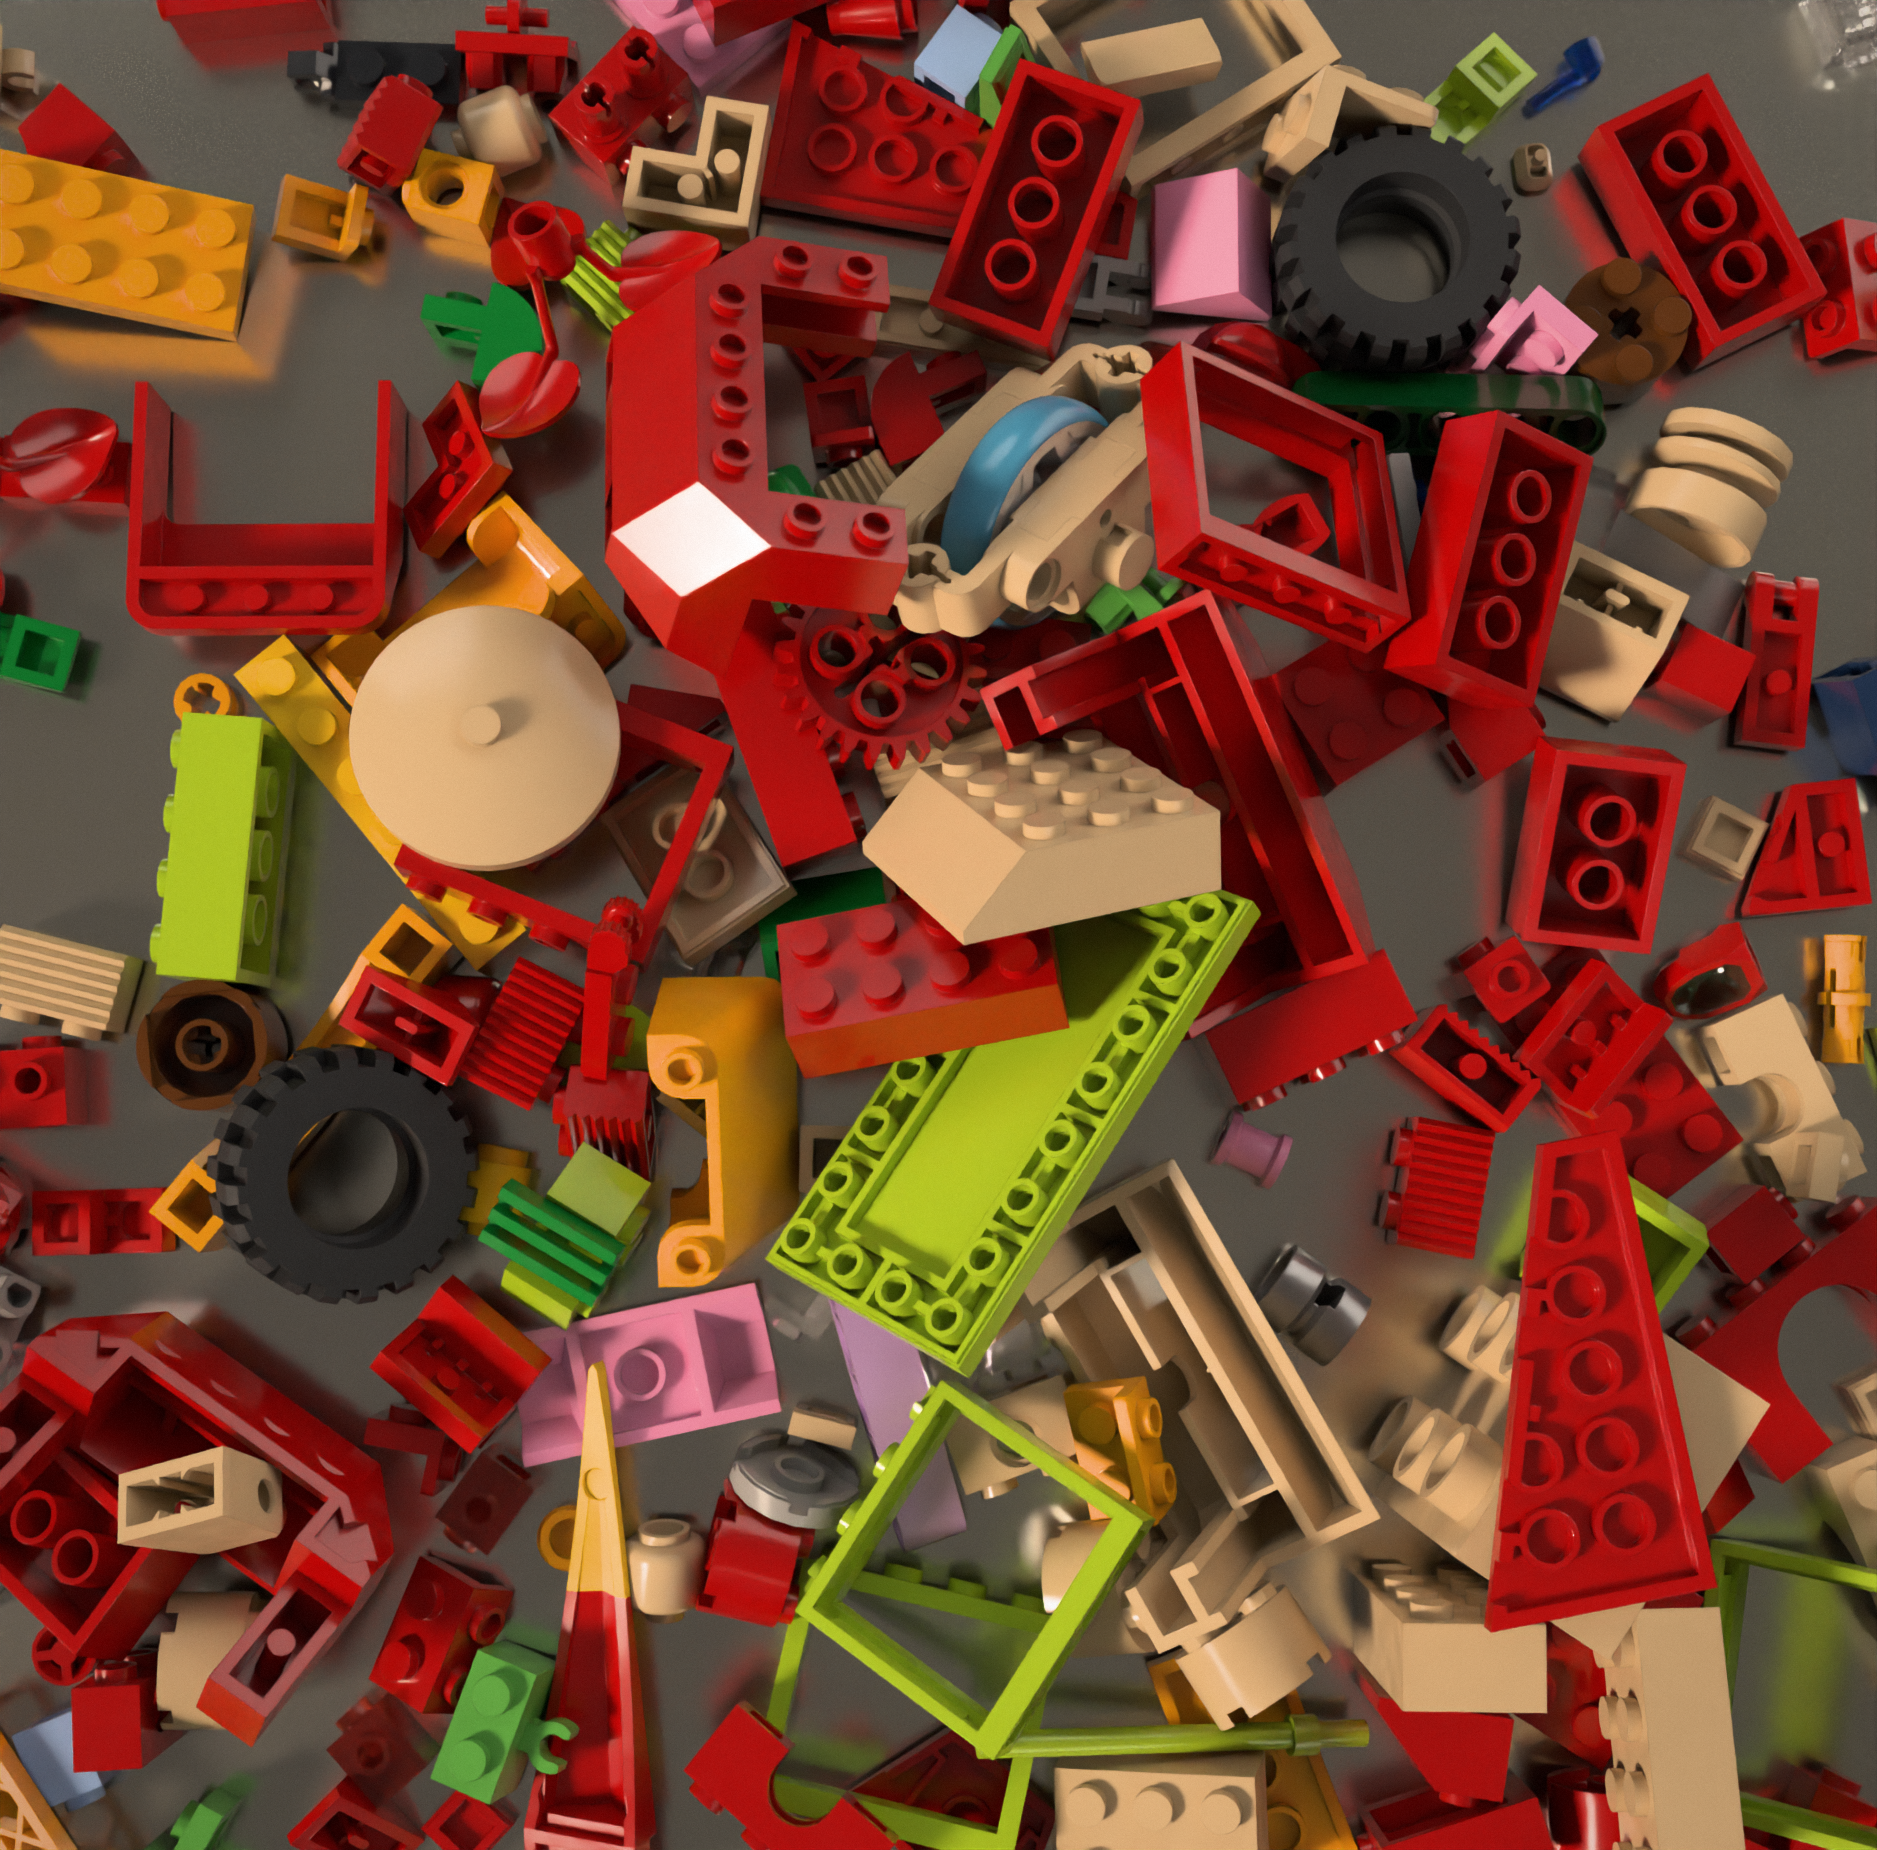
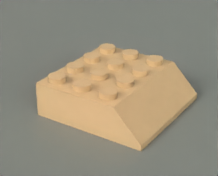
M1091 729L1069 731L1063 735V740L1045 744L1028 741L1006 751L1003 747V752L980 756L972 752L952 753L944 756L941 764L920 767L862 841L863 854L963 945L1221 890L1220 811L1194 795L1192 790L1180 786L1161 774L1159 769L1150 767L1133 756L1129 750L1114 744L1102 736L1101 732Z

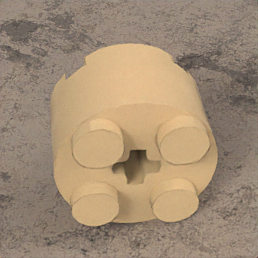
M1111 1518L1061 1523L1057 1526L1062 1531L1060 1537L1048 1539L1042 1560V1593L1046 1613L1054 1612L1112 1520ZM1151 1527L1070 1657L1079 1659L1147 1653L1157 1650L1149 1635L1142 1632L1134 1622L1129 1600L1124 1593L1168 1541L1167 1538L1159 1539L1154 1527Z
M1261 1579L1228 1624L1180 1644L1183 1650L1175 1657V1661L1218 1728L1224 1731L1235 1726L1227 1715L1228 1713L1243 1707L1248 1717H1253L1286 1696L1314 1674L1307 1664L1309 1659L1314 1656L1315 1659L1326 1664L1332 1657V1654L1287 1585L1282 1584L1274 1587L1271 1581L1265 1582L1264 1579Z
M174 1591L169 1598L165 1613H179L175 1632H161L157 1664V1710L170 1711L160 1723L163 1730H227L196 1708L208 1676L271 1600H260V1596L256 1591Z

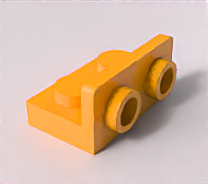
M1146 1377L1071 1384L1063 1392L1079 1466L1154 1517L1156 1521L1152 1527H1156L1174 1504L1177 1484L1172 1465L1169 1462H1164L1159 1440L1162 1433V1413L1156 1398L1149 1395ZM1088 1503L1091 1520L1110 1519L1106 1514Z

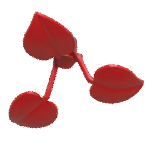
M503 197L492 234V271L500 284L512 290L533 289L546 348L543 356L536 352L518 353L501 361L491 370L479 396L482 432L493 438H517L537 433L559 421L574 405L579 395L582 374L578 366L571 361L557 360L559 346L543 283L544 279L547 281H558L567 277L576 266V256L580 255L610 281L621 282L619 287L621 301L628 309L637 312L693 274L719 260L723 247L721 241L711 235L699 232L679 230L653 232L630 242L621 254L622 267H615L606 262L587 245L585 241L587 235L586 225L576 212L568 208L553 206L547 201L524 203L512 198Z
M53 408L35 413L24 419L13 430L11 434V447L17 458L9 459L0 456V469L7 472L21 471L20 483L22 488L30 497L47 504L73 502L90 492L104 474L118 440V424L105 414L89 409ZM0 567L1 608L5 596V579Z

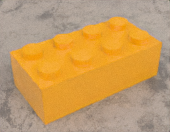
M0 149V293L237 342L257 221L254 205Z

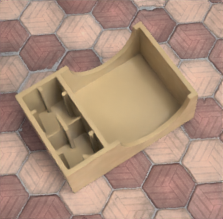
M1513 1279L1501 1296L1481 1284L1464 1299L1447 1324L1439 1343V1350L1456 1360L1458 1364L1431 1406H1428L1412 1394L1403 1398L1381 1426L1368 1454V1460L1387 1473L1373 1495L1452 1556L1488 1580L1490 1576L1522 1282ZM1663 1333L1701 1513H1703L1771 1404ZM1646 1602L1550 1622L1609 1661Z

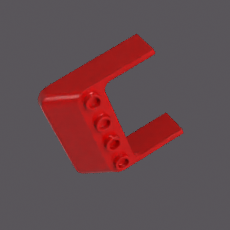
M378 380L374 523L176 524L171 522L167 515L171 408L148 381H135L126 606L131 617L148 632L160 636H242L283 634L362 635L376 630L383 624L390 611L403 561L404 513L402 509L404 508L407 407L391 380Z

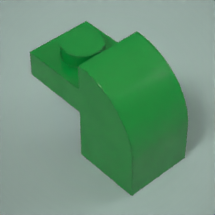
M492 282L487 306L483 305L482 300L463 292L449 291L445 297L425 294L420 319L433 339L478 347L471 380L479 393L491 370L501 361L522 352H536L542 356L544 355L546 348L544 335L535 312L521 295L509 287Z

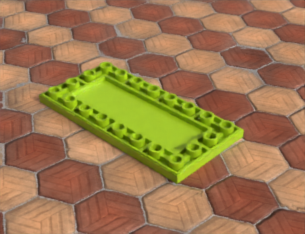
M1217 890L1053 926L1070 1028L894 1062L765 1259L787 1275L970 1378L1260 917L1261 912L1255 903L1227 891Z

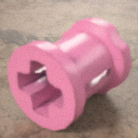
M1234 1110L1216 1141L1210 1162L1218 1166L1226 1162L1258 1177L1259 1185L1269 1190L1277 1180L1287 1160L1293 1138L1284 1133L1278 1138L1244 1122V1115Z

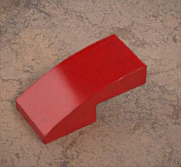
M168 1187L32 1191V1256L176 1251V1234L149 1212Z

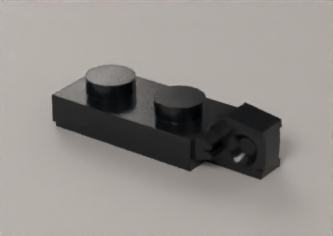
M338 40V43H323V52L318 50L288 51L287 77L290 78L296 91L321 92L320 97L322 101L337 103L341 110L362 111L363 105L383 77L393 75L397 78L399 74H405L419 80L433 92L432 99L443 107L441 113L457 114L458 107L463 102L466 54L456 51L455 44Z

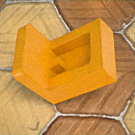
M286 174L280 183L270 241L345 262L359 245H367L372 232L374 209L366 207L369 187L355 184L349 192H345Z

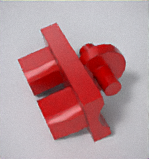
M507 0V6L486 5L485 8L486 24L507 26V33L455 30V50L466 54L469 88L490 91L506 85L507 57L528 59L527 92L550 95L564 94L568 75V61H577L578 42L570 41V37L528 34V27L549 28L550 13L548 8L528 7L527 0Z

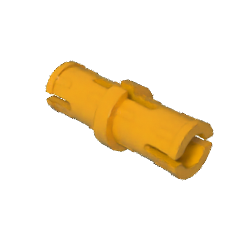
M1824 935L1823 992H1818L1817 1005H1823L1824 1021L1821 1062L1864 1064L1863 1030L1865 1006H1871V993H1865L1867 936Z

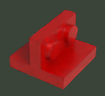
M453 1274L437 1289L417 1319L380 1351L369 1368L471 1454L477 1447L481 1450L493 1438L553 1359Z

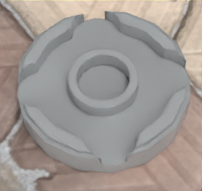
M775 1433L753 1437L739 1446L729 1475L733 1490L749 1507L770 1519L794 1527L813 1529L838 1526L842 1516L851 1504L859 1498L861 1491H858L860 1478L855 1468L840 1454L821 1443L805 1440L803 1448L787 1445L789 1436Z

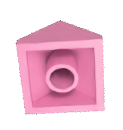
M1238 168L1154 185L1151 188V310L1266 322L1272 318V275L1269 274L1271 198Z

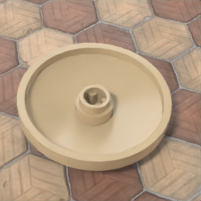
M479 605L452 609L433 615L401 633L381 652L367 671L358 689L350 718L349 747L353 771L361 792L381 823L398 840L420 855L447 866L473 871H495L525 866L541 860L566 846L585 830L604 805L612 789L621 754V729L617 706L610 684L597 661L575 637L550 620L534 613L504 606Z

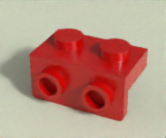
M1843 217L1798 237L1828 292L1803 316L1809 357L1822 359L1847 348L1877 352V223Z
M1591 958L1512 1056V1059L1515 1062L1520 1061V1067L1523 1070H1530L1532 1079L1540 1078L1541 1088L1556 1103L1590 1119H1596L1617 1098L1620 1089L1646 1056L1656 1049L1661 1037L1672 1025L1674 1019L1664 1009L1645 1003L1607 963Z
M419 1556L368 1679L421 1714H454L477 1650L492 1645L502 1631L505 1623V1614L513 1597V1592L501 1585L481 1584L437 1557Z

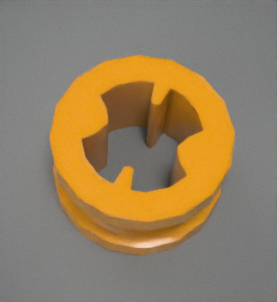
M198 673L190 675L180 683L175 691L173 700L175 713L181 721L183 712L201 713L199 709L193 706L194 698L198 693L207 697L206 689L214 688L212 697L220 702V707L216 714L237 716L239 708L237 695L230 685L212 674Z

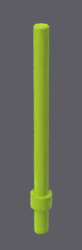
M1287 1714L1284 1721L1233 1723L1234 1727L1221 1731L1216 1723L1024 1729L1011 1751L999 1758L1285 1749L1289 1756L1318 1755L1321 1748L1366 1747L1369 1743V1727L1365 1719L1318 1720L1315 1714ZM975 1747L978 1759H990Z

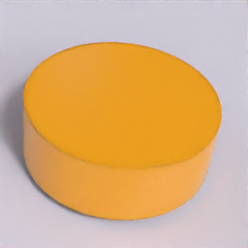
M577 1502L564 1503L552 1509L543 1518L537 1531V1547L540 1555L550 1566L561 1571L569 1572Z

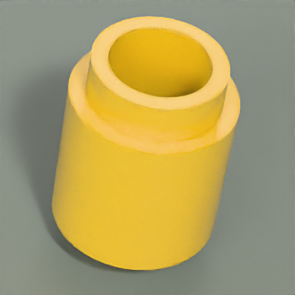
M478 1142L477 1149L480 1169L468 1171L467 1185L478 1188L475 1207L463 1206L458 1217L460 1220L469 1221L467 1234L479 1236L482 1229L488 1225L490 1220L487 1218L491 1209L499 1202L498 1194L502 1186L511 1178L529 1188L532 1168L526 1167L528 1151ZM513 1208L512 1212L523 1218L524 1213Z

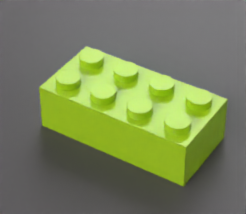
M183 712L181 729H176L172 735L170 759L172 766L177 768L175 793L167 796L163 813L164 827L166 832L170 833L168 859L164 858L161 860L157 872L158 895L164 898L161 924L157 923L154 926L150 938V956L152 961L157 963L156 975L183 981L213 980L241 987L271 988L294 748L277 727L263 718Z

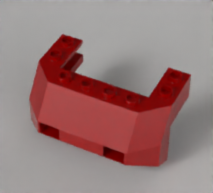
M758 236L693 274L615 325L612 329L606 355L605 563L665 649L723 680L726 678L752 599L888 615L908 568L909 558L905 509L768 491L763 343L871 359L877 343L875 312L887 313L890 306L887 256Z
M1204 589L1116 632L1032 664L979 689L1005 751L1090 715L1096 731L1101 732L1102 736L1119 747L1129 750L1133 756L1150 767L1159 769L1161 774L1180 786L1192 790L1194 795L1220 811L1221 890L1253 901L1260 910L1261 915L1181 1042L1193 1039L1271 992L1370 963L1376 948L1358 878L1260 647L1229 598Z

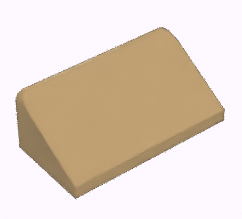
M1202 18L1082 42L1080 45L1089 82L1133 98L1216 81L1223 64L1220 51Z

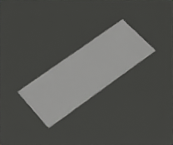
M1620 509L1601 553L1690 595L1681 618L1697 628L1722 639L1745 585L1716 567L1709 565L1708 562Z

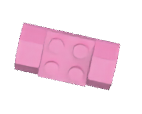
M756 1282L593 1316L588 1319L575 1320L567 1331L554 1325L522 1332L553 1359L518 1404L522 1424V1459L524 1468L582 1455L588 1370L592 1364L603 1360L606 1367L615 1448L782 1411L776 1364L765 1311Z

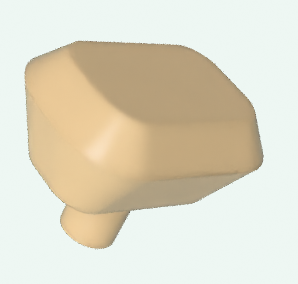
M1542 143L1521 145L1515 150L1514 164L1518 186L1526 191H1540L1548 188L1553 182L1549 149Z

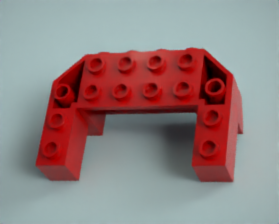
M168 1311L69 1318L40 1334L27 1346L22 1371L0 1393V1517L67 1446L118 1483L119 1474L221 1446L232 1448L268 1462L280 1470L282 1473V1500L287 1508L286 1523L280 1534L275 1538L216 1552L220 1557L272 1593L274 1597L208 1676L196 1708L252 1748L376 1590L395 1553L381 1464ZM180 1501L175 1506L174 1513H181V1504L188 1506L191 1505L187 1502Z

